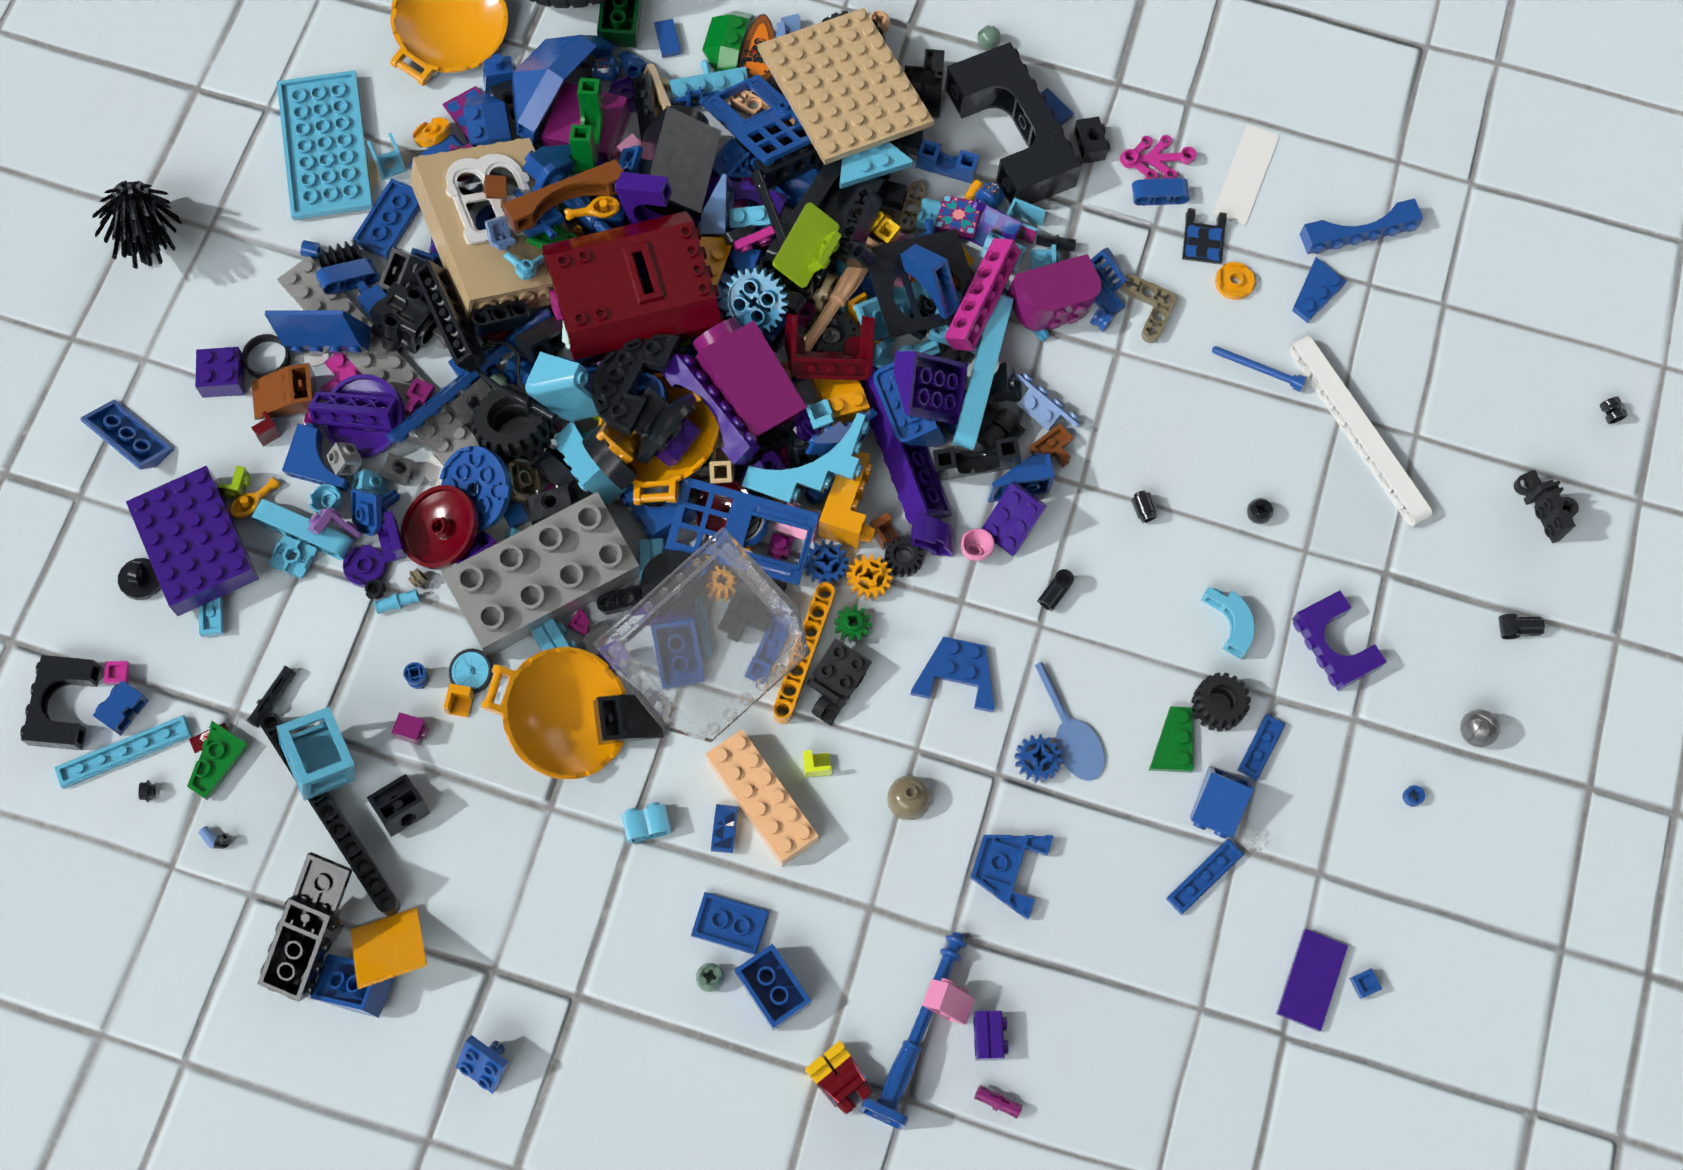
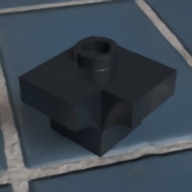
M1007 362L999 364L998 370L993 376L988 396L994 397L992 400L994 403L996 401H1011L1015 403L1021 400L1020 382L1015 377V369Z

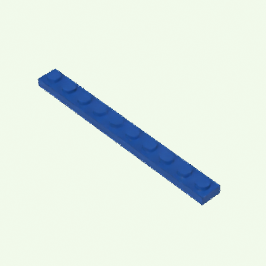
M539 309L526 320L524 326L516 328L501 341L507 342L517 349L515 336L545 321L552 314L548 309ZM495 345L484 354L487 361L479 369L486 374L488 367L497 365L503 360L502 356L505 353H511L512 351L506 346ZM465 370L385 436L390 442L401 443L410 436L409 432L422 427L426 423L424 421L426 418L438 414L443 404H449L457 398L456 394L460 390L465 391L472 385L471 381L476 377L481 378V376L476 371L471 374Z

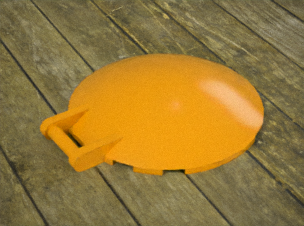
M393 0L390 22L393 35L400 49L392 57L390 65L394 68L398 67L416 79L417 83L421 86H425L436 71L456 73L480 66L485 59H490L498 51L505 39L508 28V11L505 1ZM408 57L425 70L421 74L403 62V60Z
M654 373L652 375L656 376L667 389L670 402L688 393L695 397V402H697L695 406L697 407L690 416L686 415L684 419H689L701 432L680 461L671 466V468L656 456L648 464L640 463L635 457L629 462L636 469L638 475L630 483L634 485V505L662 501L677 503L679 481L693 474L707 461L716 446L720 434L718 422L705 402L685 387H672L662 373ZM601 417L598 423V427L604 424V421L601 419ZM633 431L631 436H633L639 444L641 436L635 431ZM669 486V492L643 494L644 488Z
M558 647L544 650L531 656L516 671L500 665H493L491 683L486 699L482 701L480 708L502 716L505 734L511 747L518 757L530 768L545 776L556 779H579L600 771L617 756L624 742L598 745L593 701L597 697L625 695L626 691L620 678L616 677L609 668V665L601 658L579 648ZM505 677L508 678L501 705H498L494 701L501 678Z

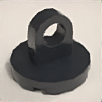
M133 559L127 562L118 574L120 590L128 598L146 600L161 589L150 559Z

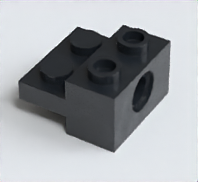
M406 774L366 797L391 837L430 814L423 798Z

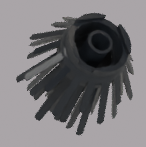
M125 180L118 183L113 189L104 192L111 194L102 198L100 202H105L109 199L110 201L92 216V218H95L99 215V219L102 218L100 226L95 232V237L100 234L111 215H113L104 237L105 243H108L111 234L112 240L115 239L112 258L117 259L121 242V255L124 258L127 255L132 256L133 268L138 269V251L141 263L151 267L153 265L151 254L154 253L158 263L162 264L160 246L163 245L166 250V243H168L172 251L176 249L165 230V225L174 233H176V228L158 211V208L177 223L182 225V222L177 214L169 210L172 209L168 205L171 204L170 201L155 195H168L167 192L150 189L149 187L152 185L141 181L127 182Z

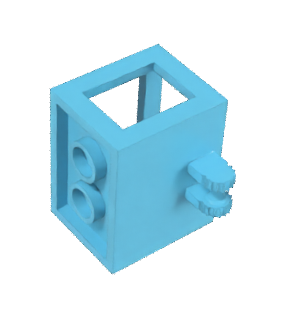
M330 707L276 726L280 746L304 801L356 781L355 764ZM322 720V723L292 735L289 733Z

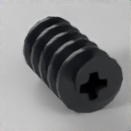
M352 239V246L347 241H344V248L337 243L336 250L329 245L328 252L321 247L320 254L317 253L321 268L363 259L355 239Z

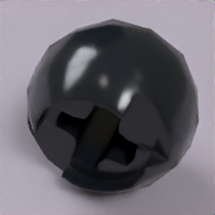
M1264 498L1252 500L1247 507L1248 518L1256 524L1268 522L1273 516L1272 504ZM1258 509L1263 510L1261 514L1258 513Z

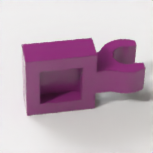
M417 378L414 379L405 394L407 399H409L404 406V409L407 410L406 415L410 416L419 408V404L423 405L431 398L435 391L434 385Z
M772 533L767 555H771L772 559L780 561L781 558L788 560L793 537Z

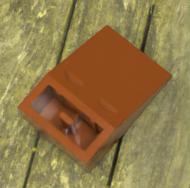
M310 364L286 366L251 381L254 419H266L262 414L264 411L268 413L270 418L307 413L309 411L308 406L316 394L315 374Z

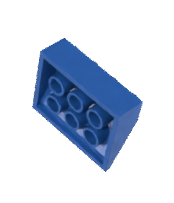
M265 310V316L282 345L291 349L292 353L303 354L304 351H310L311 353L322 354L323 351H329L333 354H342V351H348L352 354H361V351H369L371 327L343 310Z

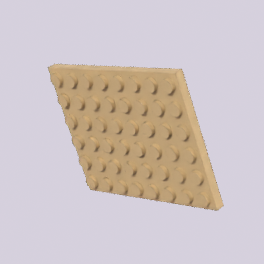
M865 8L758 44L760 55L824 165L934 125L933 118Z

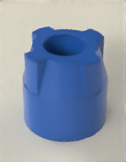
M303 240L300 249L301 256H310L311 258L318 259L317 253L320 254V243Z

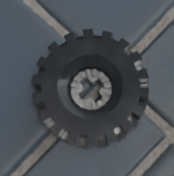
M838 310L811 351L844 352L846 340L851 336L857 335L855 323L852 324V318L846 319V313L842 312L840 315ZM822 311L817 312V317L813 315L811 322L808 321L806 334ZM829 334L835 337L833 341L827 339Z

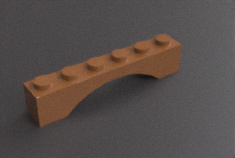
M616 159L503 203L505 217H507V221L514 233L518 234L535 227L539 219L548 210L566 200L582 196L616 195L615 182L619 179L621 172L624 171Z

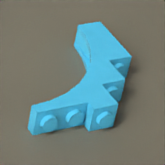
M857 413L850 429L842 440L827 454L814 462L798 468L785 470H765L749 466L742 486L793 505L794 500H798L801 492L799 485L824 493V490L828 489L831 484L832 477H830V473L855 481L856 477H860L863 465H860L861 460L854 456L859 454L862 442H860L862 434L867 433L869 427L868 418L866 415Z

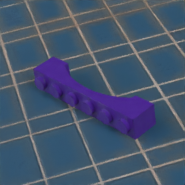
M675 354L666 371L661 372L672 387H685L705 402L720 427L724 443L721 449L734 465H745L761 448L756 442L757 438L746 430L744 422L735 416L731 411L732 407L722 400L717 388L710 385L706 374L698 370L694 365V359L689 355Z

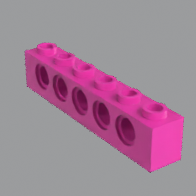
M993 238L944 337L953 350L974 351L1021 255V250L1013 239Z

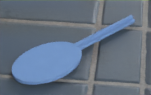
M1039 662L1035 667L1062 721L1056 734L1057 750L1062 751L1059 756L1063 759L1062 762L1074 776L1085 781L1094 780L1100 776L1104 768L1105 757L1101 742L1087 724L1080 720L1069 718L1043 662Z

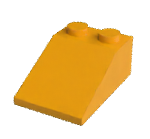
M811 379L818 401L824 399L829 401L836 423L840 421L843 424L848 421H854L857 413L869 411L870 406L859 380Z

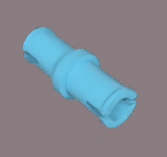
M415 588L401 594L393 593L391 597L374 601V606L377 614H381L385 611L395 608L399 610L402 609V606L420 602V597Z

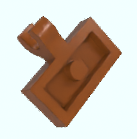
M1059 424L1031 444L1028 450L1032 455L1042 453L1043 455L1049 454L1050 458L1055 456L1058 463L1065 467L1070 463L1069 459L1071 456L1063 448L1073 442L1074 437Z

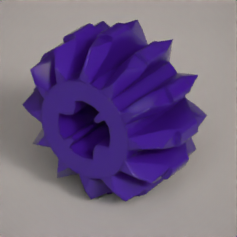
M806 409L793 420L791 427L796 436L804 442L809 441L815 434L821 433L823 429H813Z

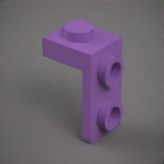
M333 508L321 509L319 513H315L308 521L310 525L307 530L312 534H320L328 522L331 521L352 538H359L361 536L357 531L358 527L350 521L345 522L341 519V514Z

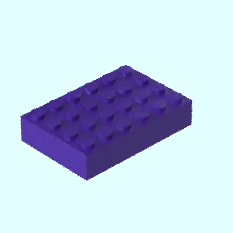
M207 465L126 501L168 606L177 616L259 580L226 501L218 489L216 478Z

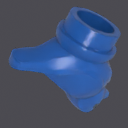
M622 51L617 54L626 75L630 78L640 76L647 64H649L629 51Z

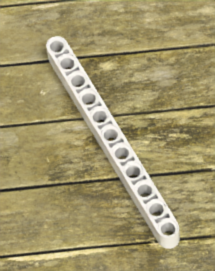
M1305 336L1290 344L1288 349L1291 357L1305 377H1307V380L1410 526H1415L1431 517L1432 510L1313 339L1310 336Z

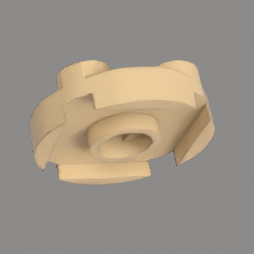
M828 273L822 282L821 288L815 290L813 295L815 311H823L829 302V295L833 292V286H836L839 276Z

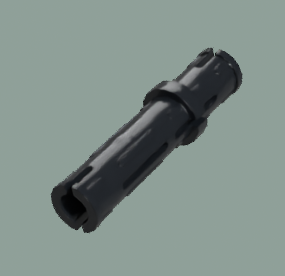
M287 666L283 667L261 700L258 699L256 702V708L249 718L246 719L249 724L259 728L261 717L265 713L272 712L274 709L273 705L296 674L294 670Z

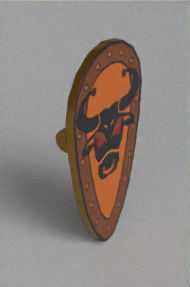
M765 14L759 15L754 20L741 49L739 68L746 67L748 79L759 74L766 80L772 75L758 51L759 43L775 38L772 23Z

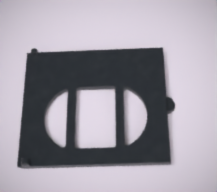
M957 229L874 247L867 246L876 255L875 262L868 268L890 338L952 323L957 312L947 319L940 317V314L926 317L921 316L900 254L914 244H917L946 258L951 273L960 285L961 297L959 304H961L973 280L974 271L968 265ZM898 276L902 278L914 318L905 315L894 301L893 285Z

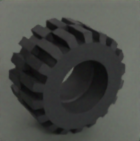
M1219 672L1215 673L1213 677L1209 675L1193 693L1194 696L1191 700V703H1194L1192 712L1196 711L1194 717L1196 720L1199 718L1202 720L1200 724L1203 727L1207 724L1209 730L1213 731L1214 728H1217V732H1222L1225 728L1228 731L1233 726L1236 727L1246 716L1250 708L1248 704L1251 702V697H1247L1249 694L1248 688H1243L1245 683L1243 681L1239 683L1237 681L1238 677L1235 675L1232 678L1229 677V673H1224L1221 676ZM1221 693L1225 695L1231 702V711L1223 712L1216 709L1210 701V694Z

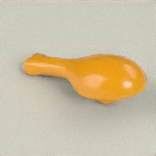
M600 196L584 208L565 209L564 214L568 221L576 217L589 215L606 219L616 215L620 210V203L614 197Z
M272 477L259 491L245 493L237 497L230 506L231 516L236 519H245L251 516L261 499L272 490L279 488L281 482Z

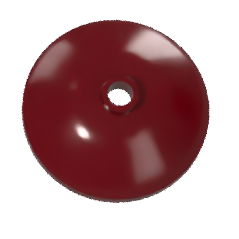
M735 480L733 483L714 484L749 494L748 490ZM701 491L696 505L705 507L709 492ZM715 494L711 509L729 513L733 499ZM697 511L698 518L696 522L698 527H700L703 512ZM710 514L705 529L724 533L727 519ZM705 535L706 537L714 541L721 542L722 540L720 538Z

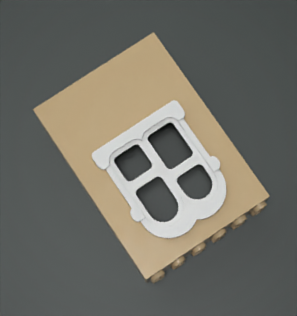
M519 138L513 141L478 145L472 148H460L449 152L413 157L410 178L411 186L443 267L469 322L472 313L477 309L512 301H524L528 304L529 309L551 305L549 290L554 289L545 262L537 267L536 276L530 280H522L515 273V266L503 257L509 251L520 260L528 259L532 261L539 255H543L542 249L526 243L527 236L523 232L515 234L509 223L510 234L512 238L516 239V244L510 245V248L507 250H498L490 246L486 229L477 230L475 228L466 204L489 200L496 217L505 216L502 208H500V199L486 198L483 192L463 195L457 185L458 177L473 174L478 176L484 185L485 175H489L491 171L508 169L514 175L517 185L524 195L533 192L532 189L536 180L522 169L526 163L524 159L531 150L535 152L530 138ZM514 195L507 196L506 202L516 197ZM558 204L555 205V207H556V208L559 210V212L561 213ZM564 220V223H562L561 227H563L565 230L569 232Z

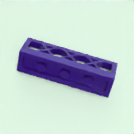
M317 391L308 406L312 423L392 430L395 425L392 412L397 404V400L391 397ZM321 399L329 400L324 403H319ZM343 401H349L348 403H345V404H343V405H342V404H338V403H341V402H343ZM362 403H369L365 406H357ZM383 404L388 405L387 408H378Z

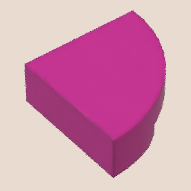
M579 608L568 624V628L585 637L590 631V623L586 613Z

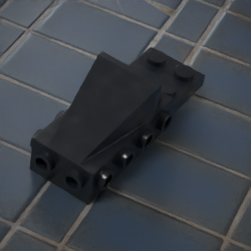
M312 852L307 854L293 895L284 904L281 920L276 926L274 939L268 948V956L260 970L261 975L257 983L258 985L298 1002L314 993L317 987L315 980L325 965L323 958L344 927V925L340 924V918H338L341 912L339 907L353 869Z

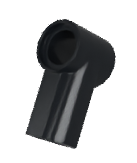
M1067 569L1059 570L1037 602L1043 608L1052 612L1066 592L1070 590L1074 581L1073 573ZM1058 578H1066L1068 580V584H1060Z
M1512 613L1498 617L1502 639L1509 640L1521 636H1542L1544 634L1545 623L1541 617H1518L1517 614Z

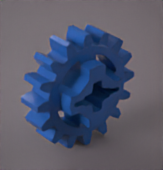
M822 540L820 546L815 542L814 549L809 548V555H807L805 562L806 576L812 575L811 581L819 580V584L823 582L831 584V581L838 584V577L844 579V572H848L849 566L846 565L849 563V558L845 557L847 551H840V544L836 547L833 546L832 540L829 545L826 544L825 540Z
M1042 734L1039 735L1038 739L1031 735L1029 742L1024 738L1022 740L1023 746H1017L1016 750L1020 753H1015L1014 758L1019 760L1015 763V767H1021L1020 775L1027 774L1026 780L1034 777L1035 783L1038 782L1039 778L1046 782L1047 776L1054 778V771L1059 772L1060 767L1057 764H1061L1063 759L1058 758V756L1061 755L1062 751L1055 750L1057 743L1050 744V737L1043 740ZM1035 746L1032 751L1025 752L1029 747ZM1038 751H1039V758L1041 759V762H1040L1039 765H1038V762H1037V758H1035V756L1037 755ZM1052 765L1048 770L1042 772L1044 766Z

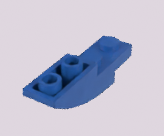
M873 408L866 413L864 411L860 413L866 415L869 426L878 415ZM839 421L833 426L831 424L828 425L821 435L815 434L808 441L810 445L806 453L808 455L827 454L842 440L853 422L848 421L843 425ZM869 427L867 433L862 434L860 442H862L865 439L866 435L870 431Z

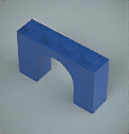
M629 484L619 497L625 507L629 506L632 512L630 513L634 521L642 524L643 527L641 529L646 538L664 539L667 537L677 503L669 502L659 507H650L644 504L634 505V485ZM686 508L682 522L689 524L697 519V511Z

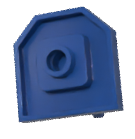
M351 489V515L353 524L358 527L357 531L369 536L377 535L382 528L383 513L387 512V508L399 501L400 494L396 490H391L381 497V495L372 492Z

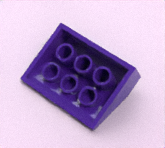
M896 351L894 376L905 415L927 420L935 419L937 422L957 425L964 402L968 364L917 351Z

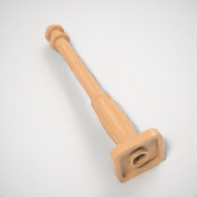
M868 237L865 245L874 247L880 244ZM847 267L833 292L829 295V302L804 337L805 351H811L838 309L845 306L847 300L857 290L868 268ZM783 362L781 365L791 380L794 376L790 372L788 362Z

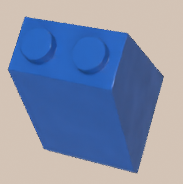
M1209 766L1190 815L1191 821L1194 822L1193 825L1202 830H1206V827L1212 829L1215 835L1224 839L1227 836L1233 838L1254 790L1251 783Z

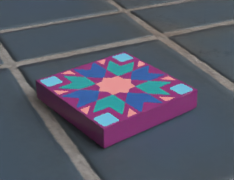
M944 195L934 231L943 232L957 229L959 236L973 238L981 212L971 208L973 200Z

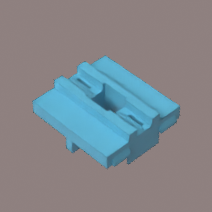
M284 535L272 552L273 556H271L268 565L303 579L309 570L311 562L313 563L318 549L303 543L299 539L296 540ZM290 554L297 555L294 560L288 559Z

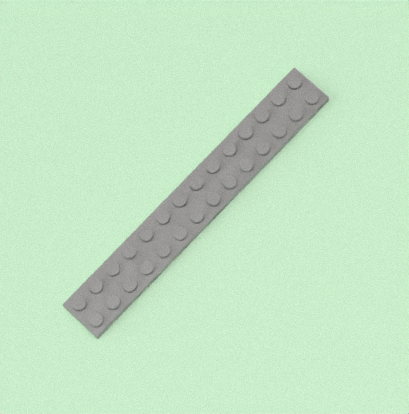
M310 256L277 279L278 283L302 310H343L370 327L373 325L343 292L329 295L323 292L316 278V272L321 268ZM372 333L370 334L369 351H361V354L342 351L362 374L374 375L389 382L400 394L404 406L409 401L405 394L414 379L417 378L424 381L397 351H386L382 347V339ZM443 404L438 414L433 417L429 416L424 420L426 423L422 427L412 431L439 461L445 465L449 457L457 450L467 446H479L474 434L446 404Z

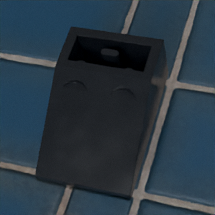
M393 247L378 286L388 290L394 281L406 288L410 285L420 286L414 272L428 260L404 249Z
M613 695L597 697L593 701L598 745L664 738L658 695Z

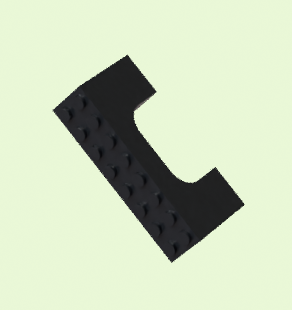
M1011 42L947 67L945 90L961 119L985 109H1001L1010 115L1028 148L1001 158L999 162L996 181L1003 188L1004 196L1010 206L1014 197L1034 204L1076 187L1082 161L1074 153L1072 143L1066 139L1062 126L1056 122L1054 112L1048 108L1044 95L1040 94L1036 81L1030 77L1026 64L1022 63L1018 50L1014 49Z

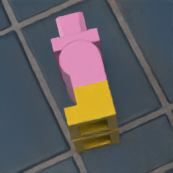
M878 211L870 231L873 237L882 244L902 241L907 238L906 235L900 232L902 229L900 226Z

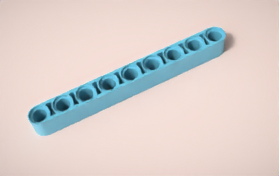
M1001 294L982 332L952 443L954 445L973 450L975 447L1013 304V297Z

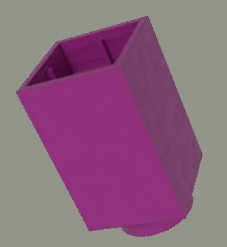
M735 317L729 318L710 328L692 342L698 352L694 358V365L698 370L706 374L710 385L717 388L722 400L732 407L731 411L734 415L744 422L746 430L752 433L757 440L792 422L807 408L754 320L741 327Z

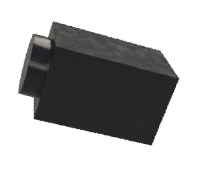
M683 105L667 106L644 131L641 143L643 148L642 160L638 174L668 177L673 190L666 207L644 204L648 209L657 214L668 216L687 211L694 221L702 212L721 130L710 126L708 119L700 111Z

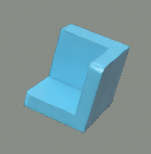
M827 399L812 405H806L813 429L818 430L836 423Z

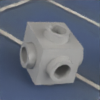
M336 442L327 454L328 461L336 476H354L363 464L354 443Z

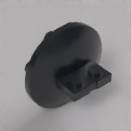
M648 387L640 396L647 398L648 405L634 429L641 436L635 456L637 461L648 464L655 456L654 453L656 451L661 453L666 448L669 437L671 435L675 437L682 429L683 419L686 415L690 416L697 407L695 406L697 403L695 402V397L691 393L680 396L670 403L651 387Z

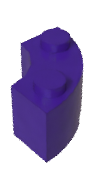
M928 513L913 514L911 546L924 548L930 551L932 555L953 557L955 530L951 527L950 523L932 518Z

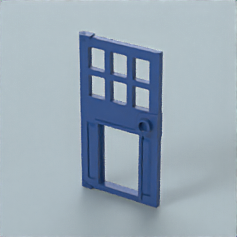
M759 74L710 97L706 96L699 101L701 106L765 166L773 164L775 160L812 143L807 135L800 138L795 134V132L803 129L787 99ZM750 88L771 108L744 120L724 99ZM791 118H794L798 122L797 124L791 127H788L786 124L783 123L784 121H788ZM775 125L782 130L774 135L767 131V129ZM760 133L765 139L755 143L750 137ZM788 136L794 141L783 146L778 140ZM772 144L777 150L767 154L761 149Z
M690 477L683 479L681 493L665 549L682 551L697 558L799 586L814 530L820 518L819 512L808 511ZM691 488L709 492L705 507L688 502ZM715 494L733 499L729 513L711 509ZM686 508L703 512L700 527L682 522ZM710 514L727 519L724 533L705 529ZM752 516L807 530L798 565L743 550ZM680 528L698 532L694 547L676 542ZM704 534L722 539L718 553L700 549Z

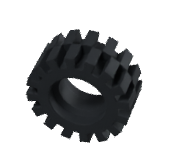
M900 536L898 540L896 537L893 539V542L890 541L888 543L884 560L885 562L887 561L888 568L892 569L893 575L897 576L898 573L900 577H904L907 574V577H909L911 573L915 574L917 569H920L923 550H921V547L911 546V537L907 536V539H904V536ZM900 550H907L910 552L912 559L908 563H900L895 557L896 553Z

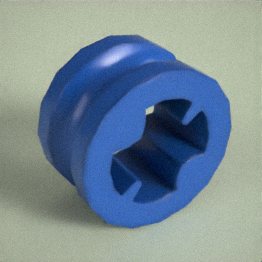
M1412 785L1403 792V801L1410 807L1418 806L1424 801L1425 792L1421 787ZM1412 791L1415 795L1418 794V798L1415 800L1409 796Z

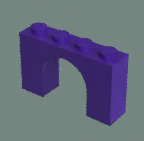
M621 172L619 179L615 182V191L630 224L666 216L651 211L644 204L667 206L673 191L668 177Z
M1340 590L1297 612L1292 618L1294 628L1302 634L1305 639V645L1309 650L1313 651L1317 664L1325 670L1329 683L1337 691L1381 669L1387 663L1376 644L1355 655L1344 656L1334 652L1326 643L1324 636L1326 625L1346 615L1352 608Z

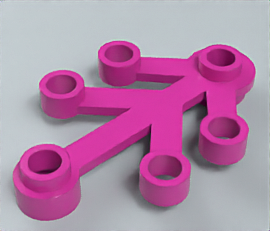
M1163 135L1159 143L1148 154L1140 155L1144 149H1150L1153 143L1150 136H1144L1134 149H1127L1121 154L1120 162L1126 168L1137 169L1145 175V179H1156L1157 172L1152 169L1150 170L1142 163L1152 165L1164 174V179L1176 178L1177 172L1174 169L1168 168L1162 162L1181 161L1185 165L1191 164L1196 158V150L1192 147H1184L1181 153L1159 154L1163 149L1169 148L1172 142L1170 136Z

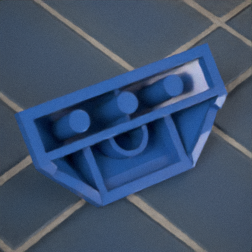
M487 93L467 98L463 112L469 143L473 147L512 141L505 102Z

